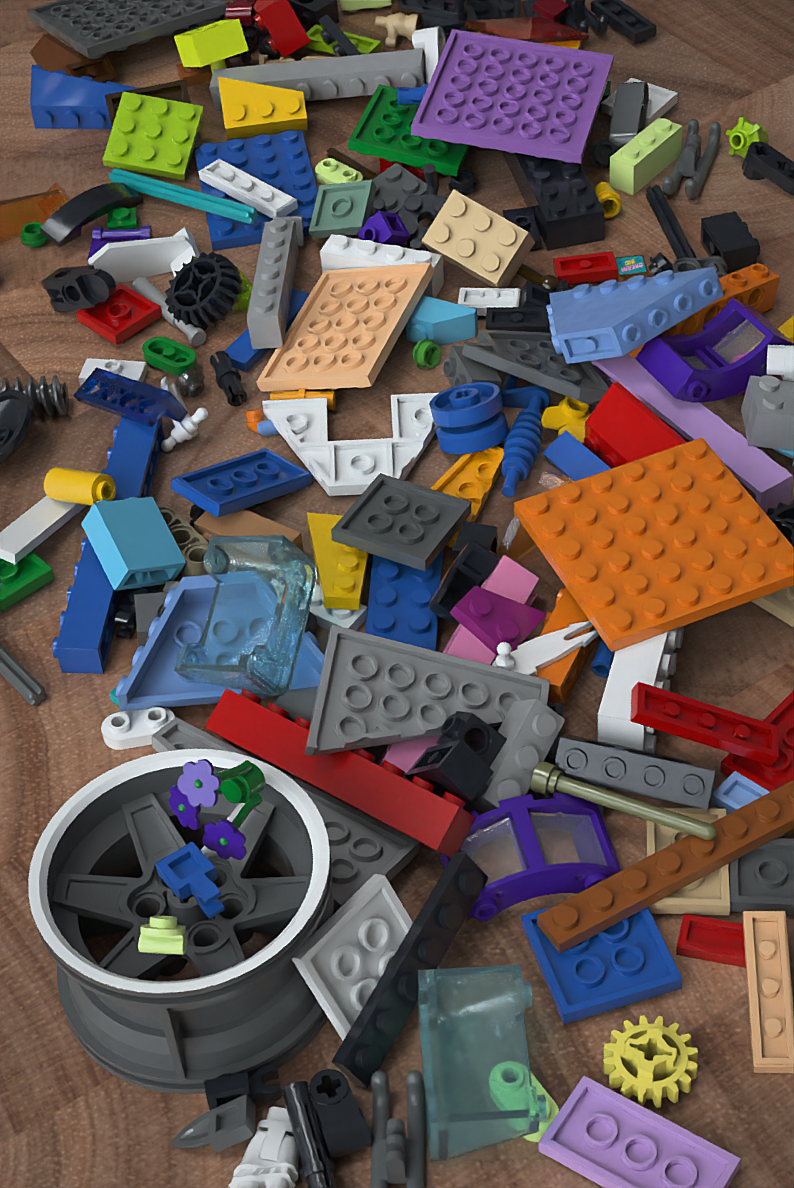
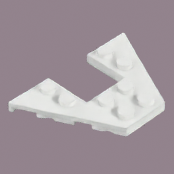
M439 393L391 395L393 438L328 441L327 398L269 400L262 402L263 413L272 421L278 432L329 496L360 495L380 473L405 480L439 426L433 421L429 405L432 398Z

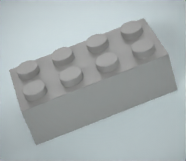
M750 375L741 407L748 446L794 451V381L777 379L769 375L762 377Z

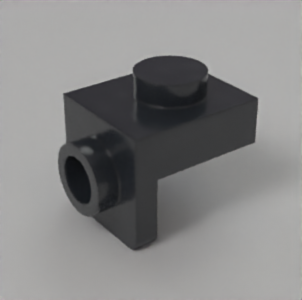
M562 279L555 291L526 281L521 290V307H546V305L551 304L549 293L567 291L568 281Z

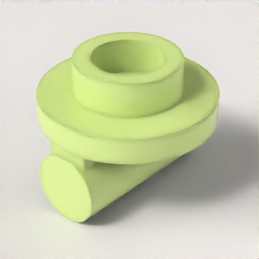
M151 916L150 924L141 925V935L138 943L139 952L185 954L187 945L185 937L186 926L178 925L177 917Z

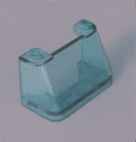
M284 535L210 537L203 562L208 574L217 584L201 645L197 643L185 644L177 655L174 671L183 678L238 690L245 689L249 692L264 695L282 696L290 689L316 586L317 572L315 564Z
M521 964L418 970V1028L422 1075L424 1079L429 1161L450 1160L539 1131V1123L547 1122L545 1094L537 1095L536 1087L532 1086L524 1014L525 1008L532 1007V988L530 981L523 982Z

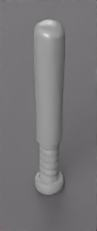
M137 277L133 281L132 289L161 306L162 316L174 327L184 332L188 336V341L193 346H200L206 340L204 330L196 328L192 324L185 325L182 320L178 322L173 317L174 313L170 314L167 311L169 306L165 303L166 297L148 279Z

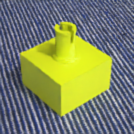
M239 19L220 20L174 36L183 67L210 65L212 74L214 69L227 68L225 59L248 51Z

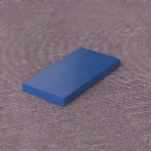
M264 448L175 477L171 482V490L219 518L308 487L312 484L313 475L268 448Z

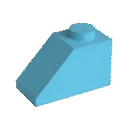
M422 295L406 323L407 340L416 343L422 339L433 340L435 344L442 346L474 338L478 335L477 309Z

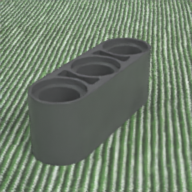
M647 82L617 84L609 134V142L615 146L617 151L645 129L649 103Z

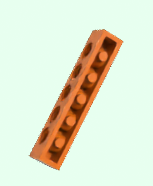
M756 263L720 277L719 281L724 293L723 297L662 332L661 335H680L685 333L687 336H691L703 331V325L721 312L731 298L753 307L760 314L773 309L780 276L769 270L767 266ZM645 343L627 354L635 359Z

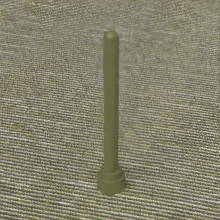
M540 761L537 764L532 776L531 790L544 795L560 791L706 840L714 839L717 834V830L712 824L563 776V771L558 770L557 765L545 761Z

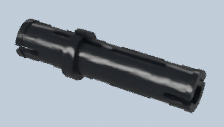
M297 1081L290 1083L280 1091L287 1108L303 1167L300 1170L301 1179L303 1182H307L308 1188H337L333 1175L336 1172L334 1161L329 1160L325 1149L322 1133L311 1100L308 1082Z

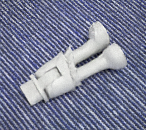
M271 1107L266 1120L258 1123V1131L251 1139L241 1163L234 1170V1177L228 1185L229 1188L295 1187V1182L298 1179L300 1155L292 1132L286 1108Z

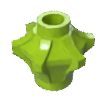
M740 117L738 124L733 129H727L726 135L730 137L731 149L729 154L731 156L737 154L744 159L751 143L759 141L768 143L769 140L767 130L760 123L755 125L750 123L746 117Z

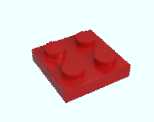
M122 283L116 286L113 297L106 302H100L95 307L80 309L76 312L78 322L115 345L127 340L162 317L161 306Z

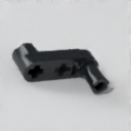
M765 142L751 143L741 167L743 175L750 180H762L766 177L781 189L794 196V162Z

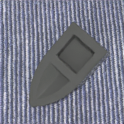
M245 1094L214 1108L188 1124L171 1141V1145L185 1149L202 1148L211 1145L216 1153L233 1145H239L255 1136L256 1105Z

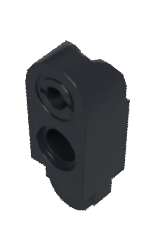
M94 265L59 268L41 281L43 288L46 289L51 298V306L58 312L95 307L100 302H106L113 297L116 291V283L113 277L106 271H102V269H95Z

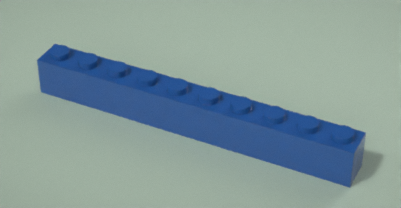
M122 413L119 426L114 427L113 447L108 448L107 469H103L102 473L110 475L115 482L116 493L113 501L125 500L130 497H150L162 451L161 443L165 440L161 413ZM87 537L83 538L81 542V560L75 563L74 584L69 586L67 591V609L62 611L60 615L61 630L59 637H54L52 644L53 657L58 658L62 673L104 674L116 628L114 623L116 606L125 593V590L114 591Z

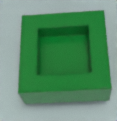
M122 207L108 213V230L138 229L136 208Z

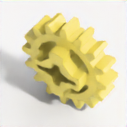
M642 1015L639 1019V1025L634 1026L631 1022L625 1020L623 1021V1033L616 1030L611 1031V1043H605L603 1071L604 1074L609 1075V1086L611 1089L621 1087V1095L628 1099L632 1095L637 1096V1103L641 1106H644L646 1099H653L656 1108H661L662 1098L667 1097L670 1101L676 1103L678 1102L679 1090L686 1093L690 1092L691 1079L697 1078L698 1051L697 1048L691 1047V1035L689 1033L679 1036L678 1023L675 1022L667 1028L663 1026V1017L658 1016L654 1024H648L646 1017Z

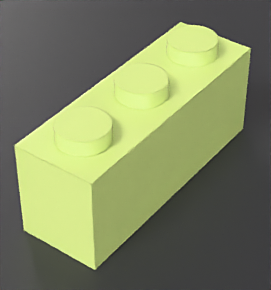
M658 117L610 157L611 187L634 195L674 162L682 151V125Z

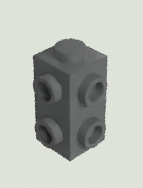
M452 346L449 358L445 359L443 366L444 375L452 387L466 383L488 382L497 385L500 393L502 392V380L493 367L463 356L461 354L463 346Z

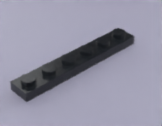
M454 853L331 1061L357 1086L369 1087L372 1075L378 1071L479 897L482 888L489 879L466 853Z

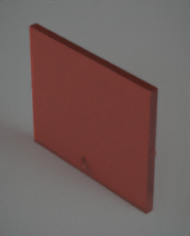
M545 17L465 21V27L485 35L535 43L589 40V34Z

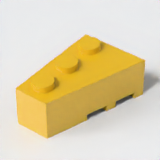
M218 77L227 141L256 137L262 134H279L288 130H308L306 107L302 91Z

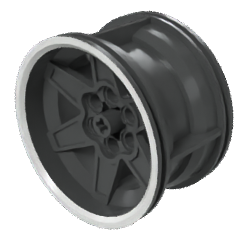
M179 749L160 752L129 761L105 772L77 791L53 816L39 839L31 861L28 878L29 901L40 938L49 955L57 964L58 990L70 1029L86 1053L101 1067L126 1082L149 1090L175 1094L205 1093L204 1081L215 1079L222 1074L247 1072L248 1079H250L264 1065L275 1064L277 1068H280L307 1047L329 1019L292 961V958L299 952L307 940L337 912L331 888L332 861L328 834L323 819L311 798L294 780L282 771L253 757L223 750ZM207 759L212 763L214 773L236 767L249 760L263 772L265 788L259 793L263 798V802L251 811L239 828V831L247 839L244 844L247 854L243 859L237 860L230 857L225 860L220 858L216 851L208 849L203 844L202 838L206 833L204 826L207 822L217 823L219 820L225 819L232 823L245 803H231L224 797L223 793L219 794L218 801L214 806L205 807L202 804L200 805L201 812L198 815L200 828L192 830L189 826H182L178 816L171 810L169 805V798L171 797L170 787L178 786V779L184 774L183 766L189 761L196 763L198 760ZM193 842L216 868L218 879L214 880L213 883L221 892V895L217 898L224 905L225 910L212 918H208L193 894L181 901L158 875L155 863ZM254 869L276 876L272 878L244 879ZM151 916L177 917V924L186 926L185 937L187 945L185 954L139 952L138 943L141 935V925L150 924ZM128 932L99 964L87 950L88 937ZM254 932L278 936L264 949L249 959H245L240 945L248 942ZM187 961L201 976L200 978L182 981H155L159 975L172 976L179 973L185 968Z

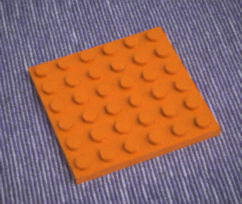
M703 438L514 502V514L611 652L794 585V547Z

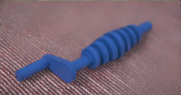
M507 373L501 392L503 406L523 409L519 412L506 436L501 472L505 477L502 494L506 497H513L518 482L526 479L540 452L543 431L540 410L548 406L550 394L541 386L516 388L519 377Z

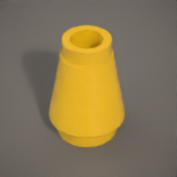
M601 182L597 184L595 193L604 209V218L616 216L622 207L621 197L609 183Z

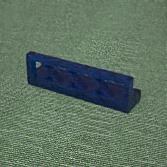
M97 367L73 395L81 403L149 427H153L161 416L181 422L188 414L187 410L170 391ZM96 385H97V387L99 388V390H97V391L91 393V391H92V390L96 387ZM145 410L149 411L148 415L144 414Z

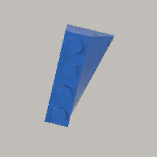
M33 64L31 67L30 107L35 128L112 129L105 95L137 88L110 81L104 84L93 81L92 77L83 75L82 78L66 75L65 71L56 69L54 72L42 70V66Z

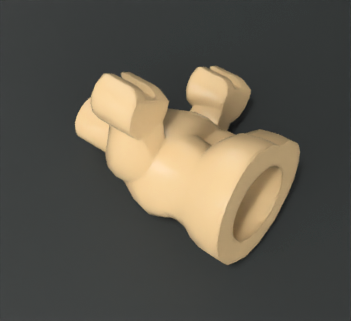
M396 13L387 17L376 16L375 26L387 28L388 36L386 37L385 46L393 48L397 43L398 35L406 36L412 41V34L415 30H419L420 24L419 14L405 15L403 13Z

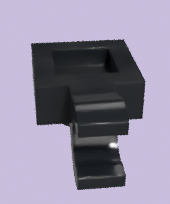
M143 587L127 589L116 606L114 623L121 625L117 632V637L131 639L136 631L134 595L160 593L161 591Z
M268 1064L260 1067L250 1079H248L247 1072L239 1074L226 1073L215 1079L205 1080L204 1086L209 1110L245 1094L254 1103L261 1101L275 1102L282 1099L280 1084L273 1086L265 1085L270 1080L279 1079L277 1065Z

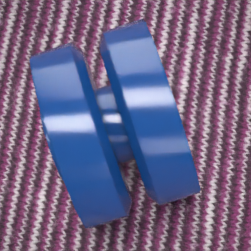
M475 382L454 386L440 392L429 402L433 421L439 425L436 429L440 450L446 453L468 454L486 450L505 440L509 432L506 416L500 411L503 407L500 389L493 383Z

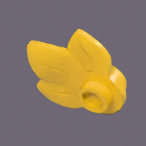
M566 396L565 399L559 402L558 406L548 407L544 411L541 419L542 426L558 430V436L566 430L580 443L584 444L585 422L591 415L589 413V404Z

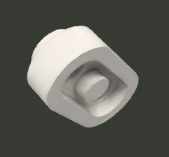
M151 707L144 710L118 712L108 716L103 721L101 731L105 744L112 749L122 750L152 745V735L175 717L174 713L167 707Z

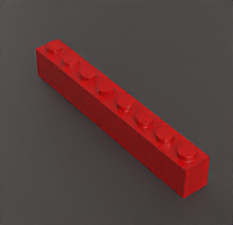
M227 688L225 689L205 725L206 729L450 859L455 852L459 851L471 828L470 826L476 819L475 816L464 810L465 801L446 791L442 798L433 794L435 786L417 776H414L412 782L402 778L405 771L387 761H384L381 767L372 763L375 756L361 748L353 749L352 752L347 750L316 756L305 755L310 722L300 717H297L295 723L288 720L289 712L273 703H269L267 708L261 706L262 699L245 689H242L240 695Z

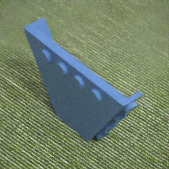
M715 266L677 273L667 270L653 277L645 278L644 275H637L627 281L617 282L613 279L605 281L598 286L590 287L589 284H582L572 290L549 293L551 304L546 305L551 325L549 326L552 334L551 339L557 355L563 354L567 364L624 356L723 297L724 293Z
M255 571L182 577L177 588H171L168 592L163 614L161 617L156 616L152 621L148 632L149 639L144 647L139 646L132 660L133 668L128 676L124 675L120 679L115 695L118 696L120 712L144 710L151 707L166 708L218 703L226 688L239 695L242 689H245L261 699L277 698L285 690L318 686L324 655L320 651V646L315 636L309 631L305 633L298 624V618L292 608L288 605L284 607L277 599V593L273 585L268 580L263 581Z

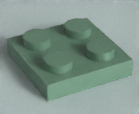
M373 180L320 185L308 231L311 237L316 239L327 238L331 234L343 236L358 235L357 233L370 218L376 191Z

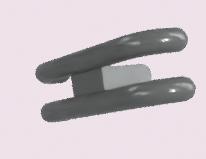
M691 119L688 122L686 141L671 176H665L662 180V189L665 195H674L682 177L688 176L693 177V179H688L685 182V194L689 199H695L698 196L719 146L721 125L719 122H713L710 125L709 140L702 157L701 137L698 135L699 123L696 119Z
M412 1070L406 1077V1139L404 1121L399 1118L390 1119L388 1075L384 1071H376L371 1078L373 1113L370 1188H388V1184H406V1188H424L425 1095L423 1075L418 1070Z

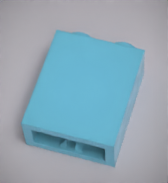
M130 497L125 500L98 501L91 506L81 523L114 591L165 584L166 581H174L186 564L153 497Z

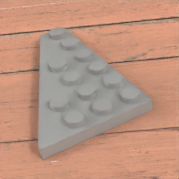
M332 625L328 636L304 754L316 756L442 735V725L456 711L473 713L491 727L501 726L513 702L537 698L547 706L550 680Z

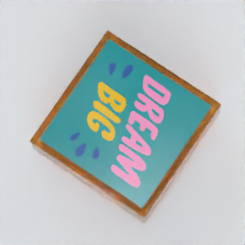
M644 255L615 258L618 268V282L627 281L637 275H644L645 278L648 277Z

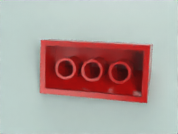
M615 382L610 386L585 422L584 446L611 469L687 443L619 382Z

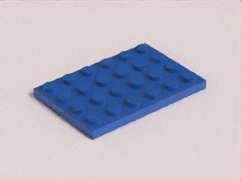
M288 130L273 135L262 134L254 138L231 139L228 142L215 144L205 143L200 148L194 149L198 174L201 169L221 159L297 199L298 208L286 216L303 215L304 237L311 236L308 231L318 191L302 130ZM200 180L202 193L244 204ZM257 211L258 219H255L253 224H247L206 212L213 251L261 244L265 222H270L273 219Z

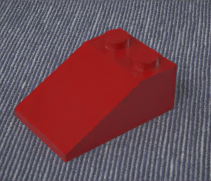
M288 0L256 1L253 8L257 15L253 18L260 30L266 29L270 38L267 39V42L274 54L279 52L285 58L310 42Z

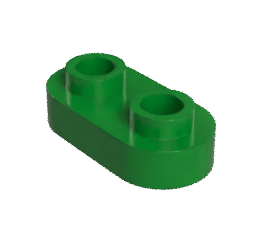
M153 337L148 339L142 346L146 363L172 375L186 377L198 367L195 351L169 338Z

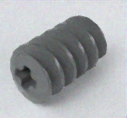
M53 375L51 385L47 384L45 376L40 377L39 385H35L32 376L28 377L26 386H23L20 377L15 378L14 386H10L8 378H3L0 393L7 390L22 392L30 400L35 416H42L44 411L52 416L56 413L57 409L61 415L67 414L69 406L68 388L65 382L60 384L57 375Z

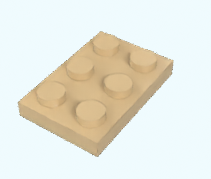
M663 808L709 824L726 816V809ZM646 820L647 857L690 834ZM728 864L648 906L651 914L729 915Z

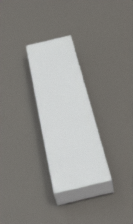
M221 159L214 161L199 171L200 180L248 206L255 207L257 211L272 219L273 217L286 216L298 208L297 199Z
M45 496L0 532V558L16 564L87 505L52 500Z

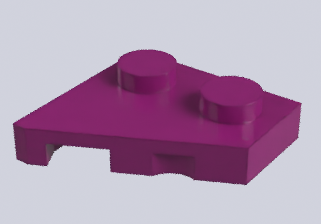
M474 586L450 611V614L496 656L499 655L497 647L501 642L510 644L511 652L516 650L517 646L547 616L543 611L478 586Z

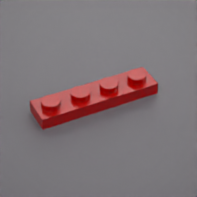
M639 681L631 690V722L770 766L779 758L778 726Z

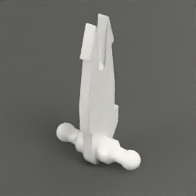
M165 376L161 380L160 387L163 389L164 401L175 426L171 431V436L161 443L163 451L168 452L173 449L176 443H182L186 439L191 440L198 434V423L208 417V411L205 408H198L196 413L190 416L176 385L173 383L170 386Z
M590 621L569 624L568 628L536 637L517 646V650L512 652L510 644L501 642L497 647L499 655H497L492 666L535 677L538 670L559 661L582 645L585 648L599 633L595 630L567 640L592 626Z

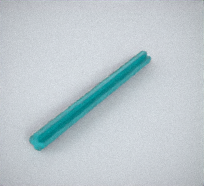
M114 168L108 176L111 179V183H124L133 191L243 223L253 224L259 216L256 214L257 209L255 207L118 168Z

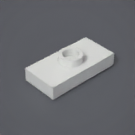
M460 288L458 305L477 309V316H486L488 307H520L521 289Z
M87 358L78 379L82 387L140 390L148 369L146 362Z

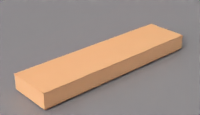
M743 911L753 1073H794V1011L785 911Z

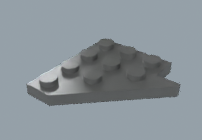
M480 329L478 342H464L461 354L465 357L582 403L593 404L596 401H600L609 389L589 361L567 364L563 354L557 355L551 339V333Z

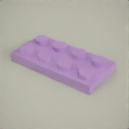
M586 1076L582 1077L538 1142L539 1152L604 1188H728L740 1169L741 1158Z

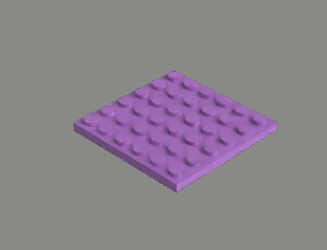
M452 29L411 125V135L581 164L613 67L614 55Z

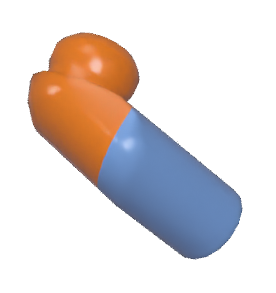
M260 409L247 410L245 413L247 422L245 424L248 429L263 436L280 434L271 420L263 419Z

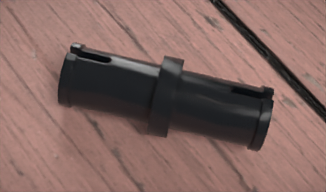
M215 352L219 362L217 363L215 356L212 355L210 357V364L216 373V383L224 391L229 405L240 406L242 404L238 395H240L243 402L247 400V394L240 383L241 375L233 367L227 352Z

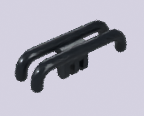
M565 0L570 6L568 12L560 17V19L570 31L581 32L582 40L587 37L589 27L597 35L606 33L608 29V18L602 15L597 20L585 6V0Z

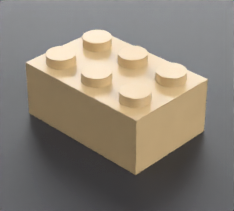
M454 189L421 240L429 251L442 254L444 260L493 288L508 287L535 244L528 231Z

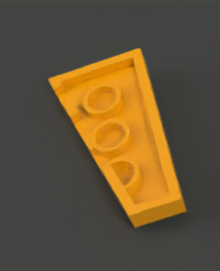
M493 446L486 450L464 454L430 489L472 502L471 514L465 521L475 523L501 473L504 449ZM462 525L446 544L447 546L453 548Z

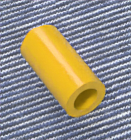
M54 467L49 470L44 480L46 495L50 499L92 506L101 500L113 501L116 493L113 478L103 473Z

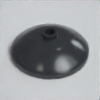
M7 390L0 393V464L9 459L19 449L27 435L32 420L31 402L27 396L18 390Z

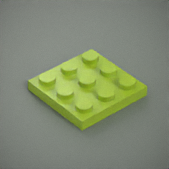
M123 91L103 156L104 166L185 181L204 114L203 106Z

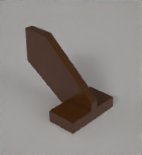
M50 34L43 35L30 51L36 64L42 66V70L54 72L56 69L65 71L66 75L82 78V75L92 77L93 81L104 84L107 81L114 82L118 78L116 71L105 54L99 59H88Z

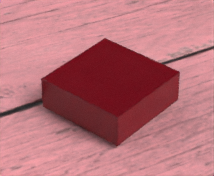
M537 0L532 10L551 23H554L568 12L570 5L563 0Z

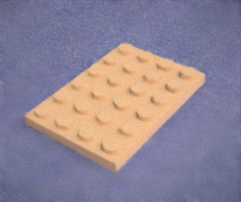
M431 262L324 271L286 332L283 347L275 350L256 381L260 392L299 390V388H306L309 391L312 389L335 390L338 388L372 387L435 273Z

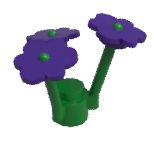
M207 759L198 760L196 763L193 761L185 763L183 766L184 774L179 777L178 786L170 787L171 797L169 798V805L171 810L178 816L182 826H189L192 830L200 828L198 817L201 812L200 805L202 804L205 807L214 806L218 801L219 794L223 793L224 797L231 803H245L232 823L225 819H221L217 823L207 822L204 826L206 833L202 838L203 844L208 849L216 851L220 858L225 860L230 857L237 860L243 859L247 854V849L244 846L247 839L239 831V828L251 811L263 802V798L259 794L265 788L263 772L249 760L236 767L214 773V767Z

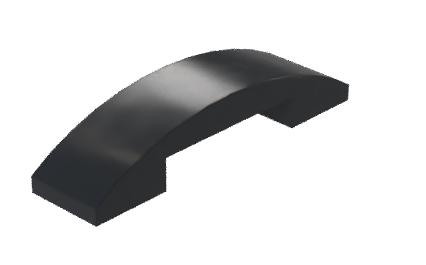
M124 183L98 185L82 192L60 207L40 227V233L61 247L80 237L84 225L114 209L122 207L134 208L143 203V197Z

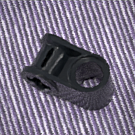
M325 1069L316 1073L310 1081L309 1089L329 1160L372 1147L366 1120L361 1109L356 1104L344 1074L334 1069Z

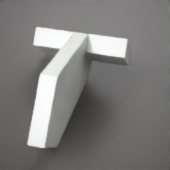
M183 227L173 237L107 243L88 259L90 266L94 265L95 269H102V271L109 273L115 280V283L119 284L135 280L137 277H150L167 272H173L175 277V271H180L183 268V262L188 264L192 256L199 258L200 254L192 233Z

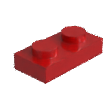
M613 251L553 258L555 276L559 281L562 279L568 281V285L618 279V268Z

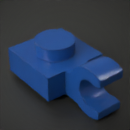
M193 842L155 863L158 875L181 901L193 894L208 918H212L225 910L224 905L217 898L221 895V892L213 883L214 880L218 879L216 868Z

